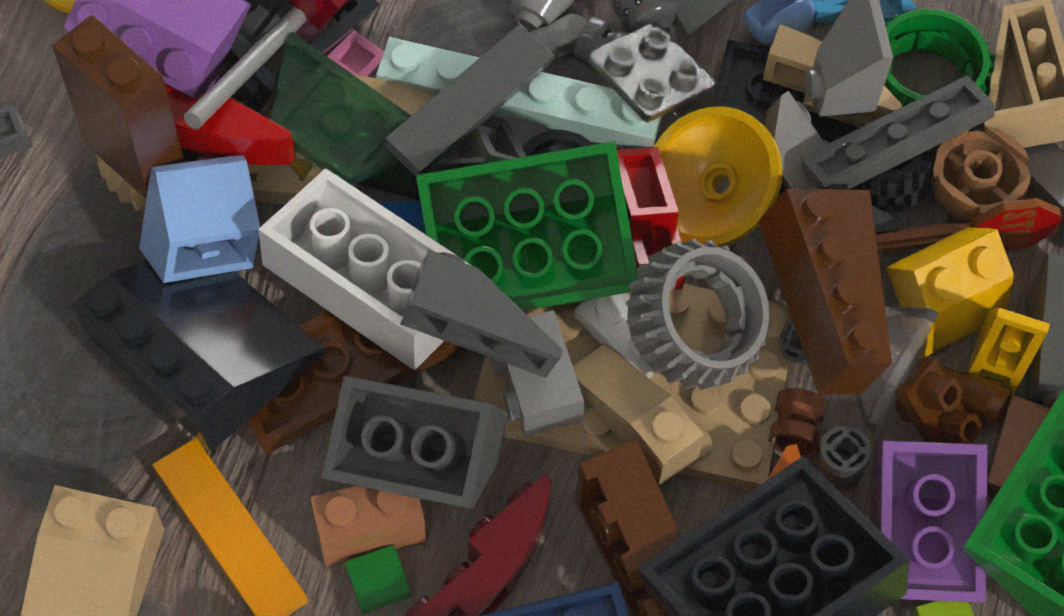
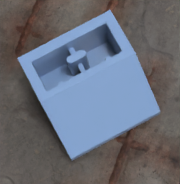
M243 155L151 167L139 249L163 283L253 268L259 240L258 229L260 228L247 160Z

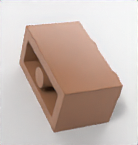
M359 486L310 496L325 566L346 562L394 545L395 550L426 543L425 519L418 498Z

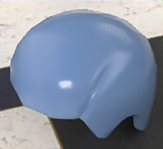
M760 0L745 11L743 18L752 36L758 42L772 46L780 24L805 33L812 25L816 10L813 0Z

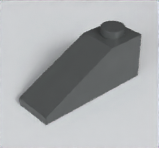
M428 250L417 271L400 325L546 378L560 360L563 349L479 268L466 264L457 255L446 252L436 253Z

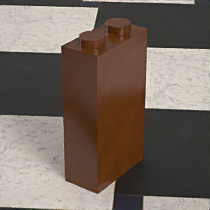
M91 14L55 42L52 47L84 144L146 199L151 167L184 163L163 76Z

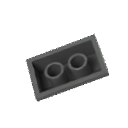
M344 376L321 478L473 510L498 462L508 412L491 403Z

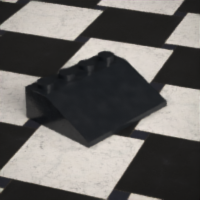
M148 260L110 273L71 305L88 337L210 452L326 354L322 346L235 271L163 283Z
M802 456L638 566L637 571L666 616H877L906 595L910 559Z

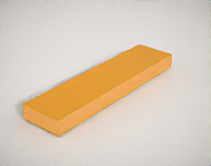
M196 438L152 464L155 473L253 616H288L308 603V598Z

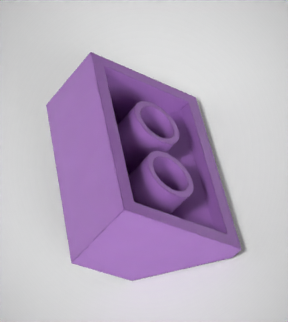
M75 0L63 28L71 31L93 14L163 76L164 83L194 98L205 93L210 86L214 85L251 4L244 0Z

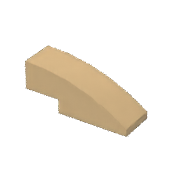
M780 24L768 54L763 80L805 93L803 105L808 111L818 114L815 98H808L805 76L806 71L813 68L817 50L822 42L805 33ZM884 86L875 112L826 117L861 128L900 109L902 104Z

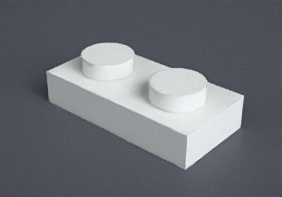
M626 293L585 300L575 308L574 318L601 345L604 343L649 379L655 375L652 372L653 368L644 359L640 358L639 352L631 341L629 327L626 323V320H628L626 301L630 297Z

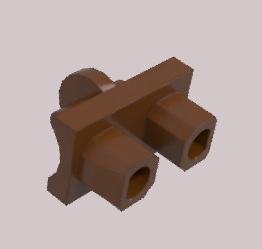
M924 356L919 362L916 374L909 381L900 385L895 391L898 396L895 403L898 415L901 420L914 423L925 442L971 444L983 427L978 416L975 413L966 412L960 401L962 400L963 390L956 378L945 376L935 358Z

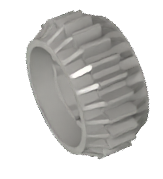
M696 238L682 244L679 241L649 256L648 264L637 269L638 279L630 283L631 295L630 299L626 301L628 306V320H626V323L629 327L631 341L639 352L640 358L644 359L653 368L652 372L654 374L661 373L669 384L678 381L683 385L684 389L698 386L700 390L735 381L736 376L746 374L749 371V363L759 360V349L767 343L765 337L770 326L767 295L761 280L752 267L743 260L742 256L729 251L728 246L719 248L713 244V240L699 243ZM691 275L696 279L702 278L712 287L722 304L726 319L725 338L721 340L720 348L712 354L706 355L700 350H691L682 341L673 325L669 311L670 290L675 288L676 280L681 276Z

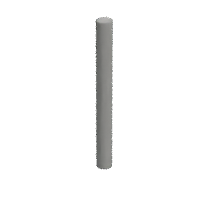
M292 8L184 114V120L187 125L193 129H199L305 23L306 16L303 11L298 8Z

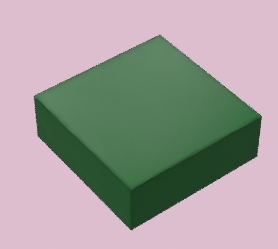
M394 545L344 562L362 615L412 597L411 589Z

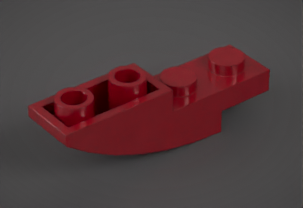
M544 474L533 485L530 482H525L511 494L507 501L508 506L497 516L493 517L489 514L477 522L469 533L470 539L468 540V559L472 564L469 565L467 562H464L457 566L444 581L445 587L432 599L428 596L419 599L409 608L405 616H479L495 612L516 586L537 548L547 518L552 481Z

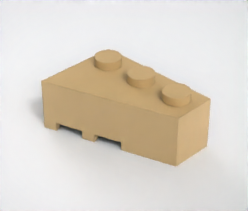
M1031 0L1003 7L989 98L994 103L995 117L984 122V129L986 127L997 128L1014 137L1023 148L1064 141V41L1051 0Z

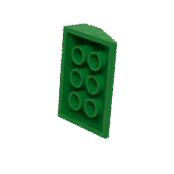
M615 141L416 175L426 235L470 265L479 268L522 311L630 293V283L638 279Z
M1064 389L962 548L970 558L1032 616H1064Z

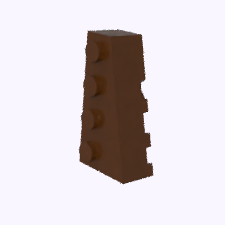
M635 439L579 464L575 503L615 582H619L622 595L632 615L666 616L639 576L637 567L682 537L638 440Z

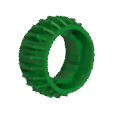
M918 9L911 10L900 16L896 14L893 16L892 21L885 23L893 59L900 53L910 51H923L939 55L957 67L963 77L968 75L989 97L995 54H991L987 47L988 41L984 40L979 31L968 21L943 10ZM891 64L884 86L902 104V107L924 97L902 86L891 74L893 68Z

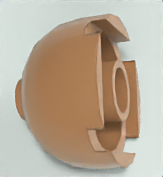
M986 127L984 132H969L967 130L943 142L936 152L931 176V186L936 200L949 215L966 223L971 222L973 218L1002 202L1021 200L1028 189L1031 179L1027 166L1029 158L1026 150L1014 137L997 128Z

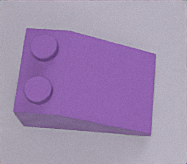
M881 441L874 446L875 526L910 559L907 592L901 599L986 603V572L962 548L987 510L988 445Z

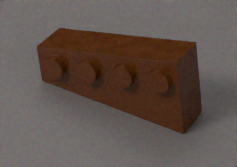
M786 189L761 218L759 225L818 395L861 394L892 364L870 190Z

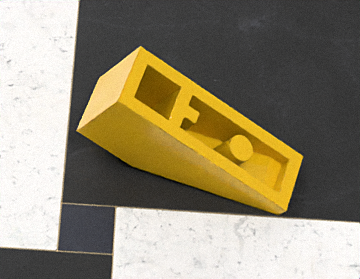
M1002 308L989 310L978 332L967 373L1003 380V386L1012 389L1013 395L1046 337L1050 324Z

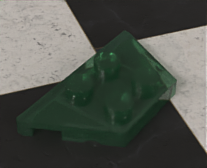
M291 32L287 36L270 120L292 132L294 150L320 169H328L350 185L403 165L384 146L385 138L411 115L294 32Z

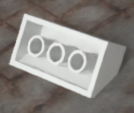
M325 168L258 229L263 266L414 371L444 342V340L400 325L417 271L428 250L436 253H454Z

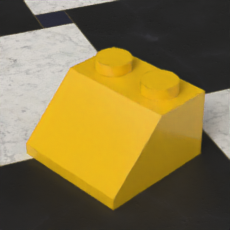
M967 227L886 267L920 357H926L979 330L989 310L996 308L1007 310L1014 273L998 230Z

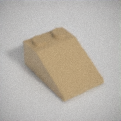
M55 485L38 531L21 616H137L164 533V527L157 508Z

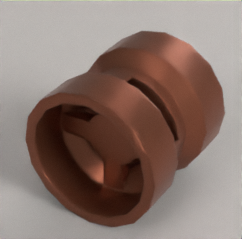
M789 388L780 391L775 404L778 419L771 425L768 442H773V438L776 437L774 449L780 452H784L786 446L797 444L800 456L815 454L818 451L821 438L817 426L825 417L826 400L817 393L805 389Z

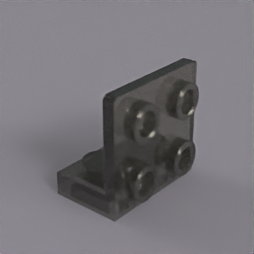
M657 21L591 51L587 62L647 123L671 111L680 119L693 111L706 108L717 85Z

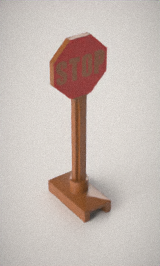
M1038 198L1002 202L973 218L969 223H945L876 232L878 254L926 248L967 227L997 229L1005 251L1025 249L1057 233L1062 215L1059 207Z

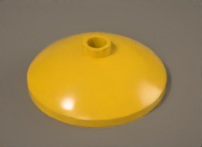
M722 106L693 111L674 122L654 145V147L659 149L679 210L677 229L682 243L695 238L699 243L713 240V244L718 247L738 242L760 226L759 221L777 200L782 182V161L778 146L766 127L746 112ZM729 179L728 189L719 193L720 184L724 180Z

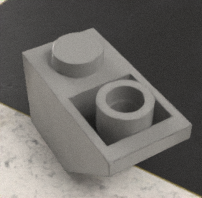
M788 91L781 95L767 110L764 125L773 136L781 155L782 182L777 200L786 189H817L802 171L800 157L829 144L826 140L821 139L812 126L811 117L806 107L799 101H795Z

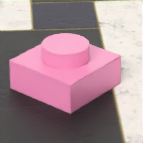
M354 30L323 59L324 70L329 74H347L376 78L384 51Z

